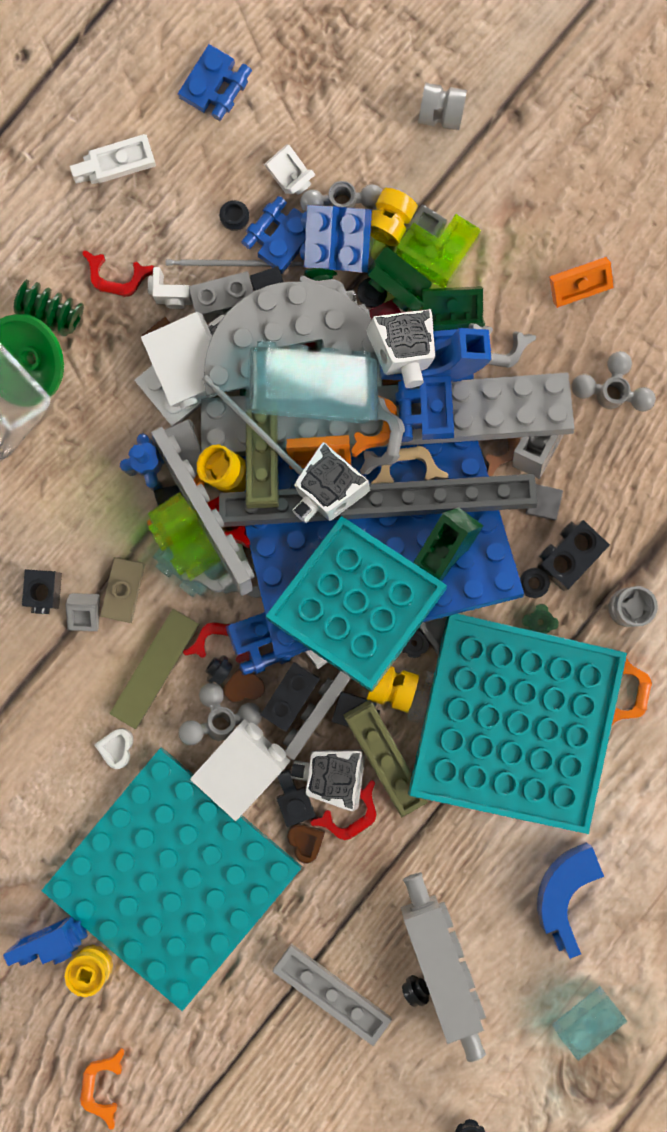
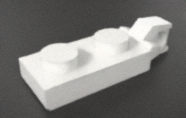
M143 134L90 150L89 154L83 157L84 162L71 165L70 170L76 184L85 181H91V184L155 167L156 163L147 135Z

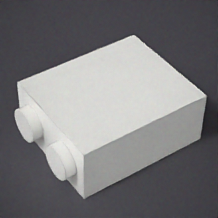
M199 312L190 314L141 336L170 406H180L181 410L196 405L198 403L197 398L206 394L202 379L204 378L205 358L212 335L203 314Z
M244 719L190 780L232 819L237 821L284 770L290 760L279 745L272 744L263 736V731L256 724L248 723Z

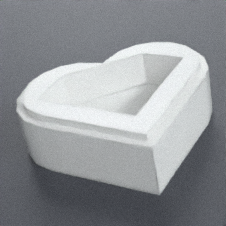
M117 729L94 745L111 768L120 769L125 767L130 761L129 749L133 745V735L127 729Z

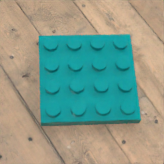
M341 516L267 613L266 619L372 692L446 591L447 585Z

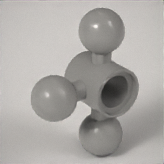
M338 181L330 187L329 195H322L319 191L313 189L307 190L301 196L300 204L304 211H307V205L355 208L357 203H362L368 209H376L375 204L382 189L377 185L370 184L365 186L361 192L356 193L352 184L347 181ZM338 195H346L350 200L346 204H339L334 199Z
M622 351L615 352L609 357L607 366L612 373V377L603 385L596 384L595 380L587 374L577 376L572 382V391L575 396L585 399L596 394L599 404L606 409H615L623 402L628 401L631 402L636 410L644 412L650 410L656 401L655 394L651 389L641 387L632 392L628 381L622 378L632 367L631 357ZM613 386L617 388L620 392V398L618 400L610 398L607 393V387Z
M208 683L201 688L199 693L202 704L210 707L211 710L207 723L199 724L192 720L184 722L179 728V738L186 745L199 743L204 734H208L214 740L222 741L227 739L233 732L235 725L240 724L244 719L248 723L251 722L258 725L262 719V716H260L262 711L258 705L246 703L240 707L237 714H234L230 709L220 706L224 698L222 688L218 684ZM216 718H224L228 722L229 727L226 730H217L213 726L212 721Z

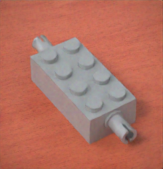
M421 872L409 875L403 881L406 884L412 903L401 907V911L447 1044L460 1040L467 1061H477L486 1055L478 1035L479 1032L484 1031L480 1020L485 1019L486 1016L477 992H470V989L475 988L466 961L459 962V959L463 958L464 954L455 931L451 933L448 931V928L453 927L445 902L438 903L436 895L429 897Z

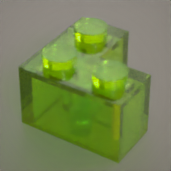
M455 214L441 237L437 238L413 222L397 246L396 253L440 288H447L478 242L481 229Z
M180 492L147 513L152 523L148 526V529L152 533L154 541L162 552L168 549L173 558L169 561L179 576L185 573L191 581L221 561L201 528L198 517Z

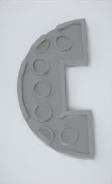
M283 282L263 287L235 304L218 324L208 346L204 377L207 375L223 392L267 384L268 379L262 356L263 352L321 341L327 371L378 361L366 331L371 318L350 298L323 285L309 282ZM204 382L206 396L215 395L216 393L213 388Z

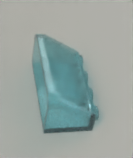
M258 341L257 347L249 349L245 413L363 424L377 422V359L370 358V352L352 351V356L339 354L340 349L321 348L320 352L308 351V346L290 344L289 349L276 348L277 343Z

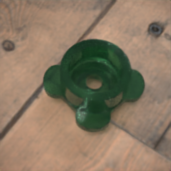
M545 604L537 605L534 612L530 615L526 614L522 618L524 626L529 627L531 631L547 634L551 630H556L559 626L558 619L553 618ZM539 619L543 620L542 625L538 624Z

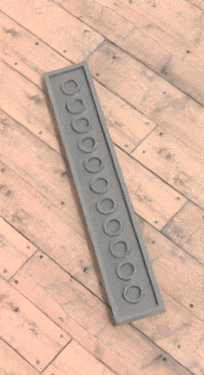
M555 373L451 381L454 438L422 440V429H414L413 440L410 442L401 441V446L573 434L575 427L569 374ZM398 385L371 387L374 393L391 400L396 405L395 394L398 392ZM420 386L411 389H420ZM364 387L331 389L318 396L312 395L308 391L278 394V446L285 453H287V439L349 435L350 449H352L356 443L354 437L356 432H360L365 436H376L382 430L383 420L373 421L371 419L375 407L362 408L361 400L365 397ZM246 396L229 397L246 413ZM220 397L201 399V453L207 447L219 444L241 457L246 456V422ZM421 403L411 405L412 415L421 414ZM396 405L397 417H399V406Z

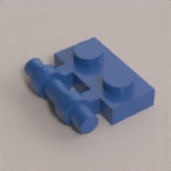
M208 44L179 90V99L205 113L211 103L215 106L211 115L216 120L221 121L225 113H230L234 106L233 101L239 91H243L247 86V78L252 69L246 64H242L237 72L231 71L235 65L234 58ZM225 81L226 83H228L229 86L227 87L225 92L223 94H218L217 92L222 86L223 82Z
M277 196L272 203H268L262 210L264 214L259 220L248 227L246 230L247 235L241 243L247 249H251L256 242L262 245V248L258 251V258L272 268L278 266L281 274H283L299 254L301 245L305 242L306 230L302 227L301 223L303 213L293 208L287 216L284 215L281 211L287 202L282 197ZM274 222L278 225V228L269 236L265 233V230Z
M451 376L423 377L424 383L420 385V389L406 388L404 380L399 381L395 402L399 406V418L405 426L402 442L413 440L414 429H422V440L454 438ZM421 403V414L412 415L411 405Z
M265 612L226 626L235 655L248 652L249 661L239 664L243 675L252 672L255 674L265 671V667L278 662L282 665L290 662V658L300 654L276 659L273 651L261 656L258 647L272 642Z

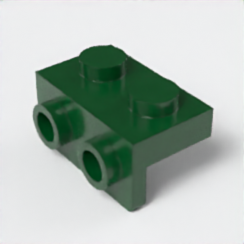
M388 246L383 248L368 268V276L371 278L369 283L381 293H384L386 290L395 297L392 301L403 311L407 312L408 309L419 311L423 306L422 289H429L432 286V282Z
M482 286L422 289V300L424 303L422 310L431 309L433 331L469 328L470 323L477 324L480 327L485 326Z

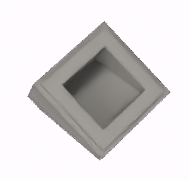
M69 594L65 604L67 630L98 631L99 594Z

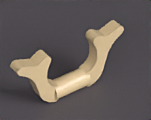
M423 446L400 449V457L396 462L418 459L426 465L425 480L448 479V473L436 466L428 449ZM392 465L381 466L379 475L371 484L393 483L394 480L390 475V467Z

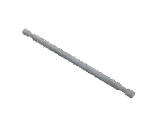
M166 259V266L271 267L263 260L176 261ZM292 261L288 267H304V261Z
M206 375L202 380L210 385L214 392L301 475L303 469Z

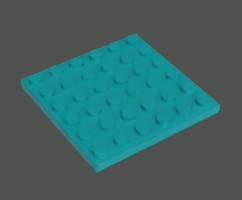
M454 614L447 616L408 795L589 834L627 653L466 615Z
M161 747L41 891L76 921L81 920V925L177 1008L183 1011L298 874L302 866L244 816L241 815L237 821L232 819L190 780L194 774Z

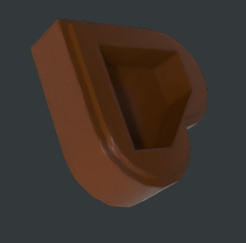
M239 667L227 682L224 692L226 697L233 702H239L245 698L255 700L263 695L265 685L253 672L243 675Z
M302 823L290 827L287 839L290 845L295 847V856L298 861L308 864L317 858L325 831Z

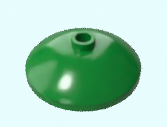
M13 314L1 318L0 395L11 403L20 406H34L49 400L58 390L64 373L63 353L56 336L45 323L30 315Z

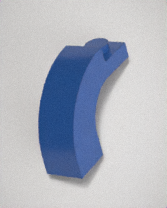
M458 328L448 340L434 345L435 358L428 369L421 370L422 377L451 376V381L481 370L492 360L489 330ZM380 365L381 379L403 380L402 373L386 375Z
M587 842L566 851L550 865L542 878L537 897V911L542 929L546 934L556 930L552 934L555 945L559 952L564 950L569 959L581 955L568 921L567 911L570 899L581 886L604 877L594 849Z

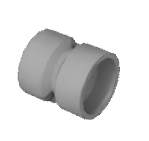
M425 83L418 123L435 126L440 122L443 128L460 130L467 90L450 87L447 91H444L441 85Z
M641 586L628 587L616 591L608 604L611 618L618 625L624 627L644 626L655 618L658 610L654 594L649 589Z

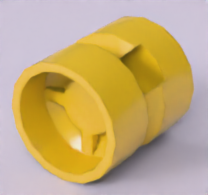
M386 187L382 190L375 204L377 210L372 211L370 236L383 244L398 246L406 231L404 224L411 222L418 206L407 194Z
M219 444L211 445L203 450L197 461V473L200 479L223 493L244 492L246 490V459Z
M391 666L372 692L368 691L366 700H371L381 705L390 702L391 708L408 713L416 692L419 675L405 670L396 673L395 668Z
M90 945L81 949L65 970L64 978L68 989L81 997L93 996L99 992L112 973L113 961L111 955L101 946Z

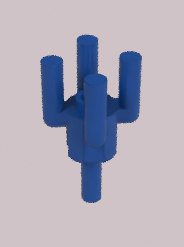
M139 434L137 436V445H134L128 453L130 458L122 460L120 468L129 476H134L137 473L144 476L147 487L152 491L163 488L162 483L157 477V473L165 464L163 458L154 446V442L146 434Z

